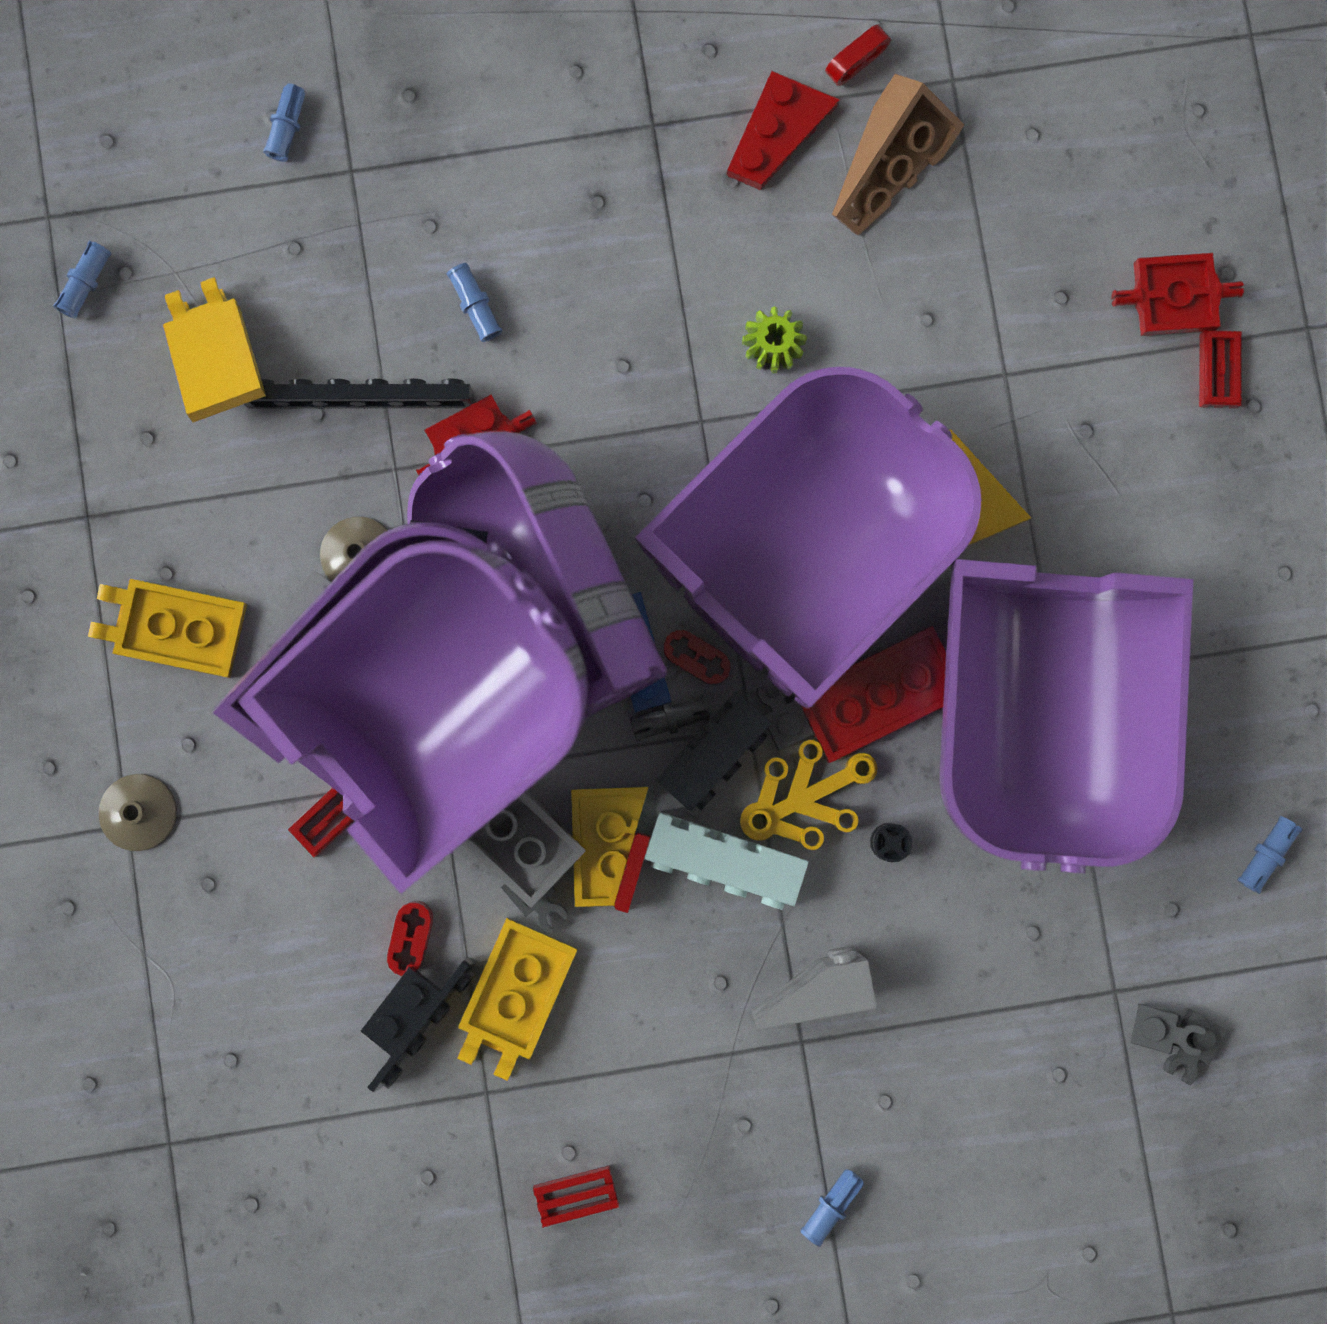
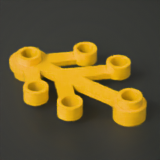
M815 740L804 741L798 749L800 759L788 796L774 805L773 802L779 780L786 777L788 765L783 759L778 757L769 759L764 766L766 776L758 801L746 806L741 813L740 826L742 831L753 840H766L773 834L800 842L806 849L816 850L824 842V835L820 829L813 826L803 829L780 819L796 812L833 824L842 832L855 830L858 825V816L854 811L850 809L837 810L815 803V801L852 782L866 784L872 781L878 770L875 759L866 753L854 754L847 760L843 770L807 787L814 763L822 757L823 750L821 745ZM808 744H812L817 748V755L813 759H808L804 756L803 750ZM860 761H865L869 766V771L865 776H860L856 772V764ZM773 762H779L783 766V772L778 777L772 776L769 772V766ZM844 813L850 814L853 819L852 825L848 828H843L839 823V818ZM756 814H763L766 817L767 823L765 827L757 829L753 826L752 819ZM809 831H815L819 837L818 842L812 846L807 845L805 842V835Z

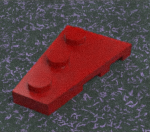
M771 71L729 164L726 176L761 190L790 159L791 154L805 139L807 140L816 131L817 126L827 115L830 116L838 107L840 99Z

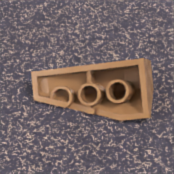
M894 74L872 109L832 213L837 220L856 235H860L891 206L892 198L904 187L910 189L918 181L916 176L929 164L935 166L945 156L964 127V124L924 83Z

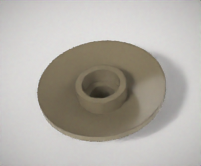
M350 517L336 523L325 535L320 548L321 565L330 581L333 582L353 560L349 556V551L352 547L360 546L363 550L372 540L388 530L379 522L366 517Z
M145 774L128 775L115 781L105 791L99 805V822L103 833L114 845L129 851H144L156 847L169 836L176 822L177 806L172 792L159 779ZM131 806H135L138 809V817L135 820H131L127 814Z

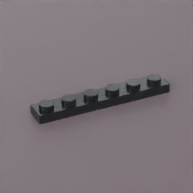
M415 378L405 379L403 384H388V381L384 379H367L365 384H351L346 379H329L327 384H313L311 380L291 379L289 384H275L272 380L261 379L266 396L244 405L248 409L466 408L474 404V392L470 384H464L463 380L454 378L443 379L441 384H426L425 380Z

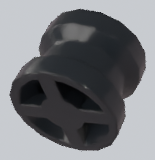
M884 823L876 827L872 832L870 848L874 855L881 860L891 863L900 862L911 852L912 837L903 826L894 823Z

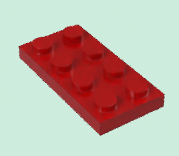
M933 626L850 666L810 708L801 706L828 763L943 707L946 651Z

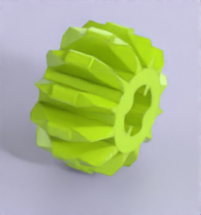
M776 306L771 307L769 317L763 311H757L755 316L756 322L747 321L745 329L749 334L742 337V345L750 347L746 351V358L749 360L759 357L756 365L758 370L764 368L766 362L771 363L770 370L773 374L777 373L779 362L786 369H791L793 366L792 358H802L804 351L800 346L806 344L807 341L806 335L798 333L803 327L802 320L790 323L792 311L787 310L783 317L778 316ZM773 334L774 339H776V336H779L781 338L780 345L775 346V341L769 344L767 342L768 335Z

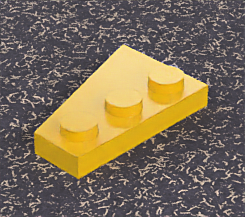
M950 429L949 431L953 436L951 440L965 453L975 470L981 492L979 522L967 546L1030 520L1031 517Z
M649 787L571 790L573 837L586 850L574 863L575 907L614 906Z

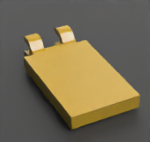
M215 277L200 282L208 302L201 306L190 309L187 301L183 302L179 290L165 295V301L173 321L164 323L163 327L186 414L192 422L266 396L240 306L235 298L227 301L223 289H219Z
M135 579L129 580L127 590L100 584L97 599L118 604L121 607L116 627L91 622L88 637L115 642L112 654L231 678L246 613V603Z
M506 918L458 1026L459 1029L468 1032V1035L457 1059L472 1065L481 1044H484L502 1052L493 1075L508 1081L519 1055L530 1060L578 949Z

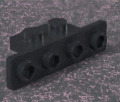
M472 958L463 960L442 989L413 966L406 970L361 1030L364 1035L390 1055V1058L367 1088L374 1093L383 1086L389 1089L403 1072V1069L399 1067L407 1054L413 1057L424 1045L427 1037L423 1033L432 1022L438 1025L451 1008L447 1003L455 991L461 994L475 977L471 970L477 962Z

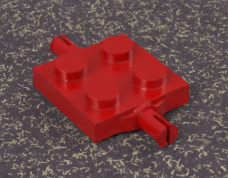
M1213 253L1138 258L1133 263L1135 274L1134 289L1113 290L1111 300H1113V307L1135 305L1139 314L1141 336L1203 332L1204 330L1216 331L1221 326L1219 315L1221 299L1241 298L1244 294V288L1241 287L1244 284L1242 281L1220 283L1215 272Z
M492 394L428 427L424 431L434 447V455H437L445 449L444 443L461 434L470 435L495 431L518 434L536 425L537 422L530 409L509 420L500 411ZM430 463L423 466L420 469H417V474L420 475L428 466H430Z

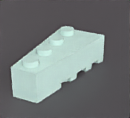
M663 812L658 814L645 854V860L651 861L650 867L671 874L673 869L688 873L687 879L709 886L712 880L724 884V891L746 898L748 892L763 896L762 904L783 910L785 904L795 906L809 862L803 858Z

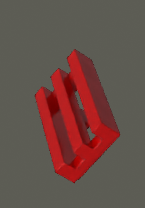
M1204 330L1199 334V407L1207 408L1208 406H1214V408H1223L1224 406H1229V408L1237 409L1242 405V331ZM1212 340H1214V397H1212ZM1225 340H1229V397H1224Z
M333 788L288 829L314 858L320 855L355 822L346 816L316 845L311 842L343 812L342 800L306 835L301 831L340 794Z
M639 832L635 833L614 903L615 910L625 913L629 912L651 836Z
M610 1165L533 1186L538 1212H540L542 1228L619 1208ZM603 1178L605 1180L604 1185L545 1199L544 1194ZM605 1194H608L609 1198L594 1201L591 1203L579 1205L576 1207L564 1209L553 1213H549L548 1211L552 1208L564 1206L567 1204L579 1202L582 1200L598 1197Z

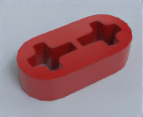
M879 24L872 26L840 51L829 62L825 73L836 86L845 84L879 57L890 44L891 38Z
M676 630L665 639L664 654L666 658L693 677L708 685H718L728 677L731 670L728 657L707 642L685 630ZM682 638H685L689 641L687 648L696 653L694 659L686 654H681L679 658L672 655L674 648L670 643L673 640L679 642ZM701 656L710 662L715 657L720 659L719 667L724 670L721 676L714 674L712 678L705 675L707 668L697 662L699 657Z
M412 901L403 905L396 915L387 953V963L389 968L400 976H403L409 967L413 966L418 970L425 959L433 925V913L431 908L421 901ZM416 908L419 910V917L425 918V923L416 926L413 936L409 935L411 922L405 920V915L413 913ZM407 941L412 942L410 955L416 957V961L410 962L404 968L401 966L402 960L396 958V953L404 951Z

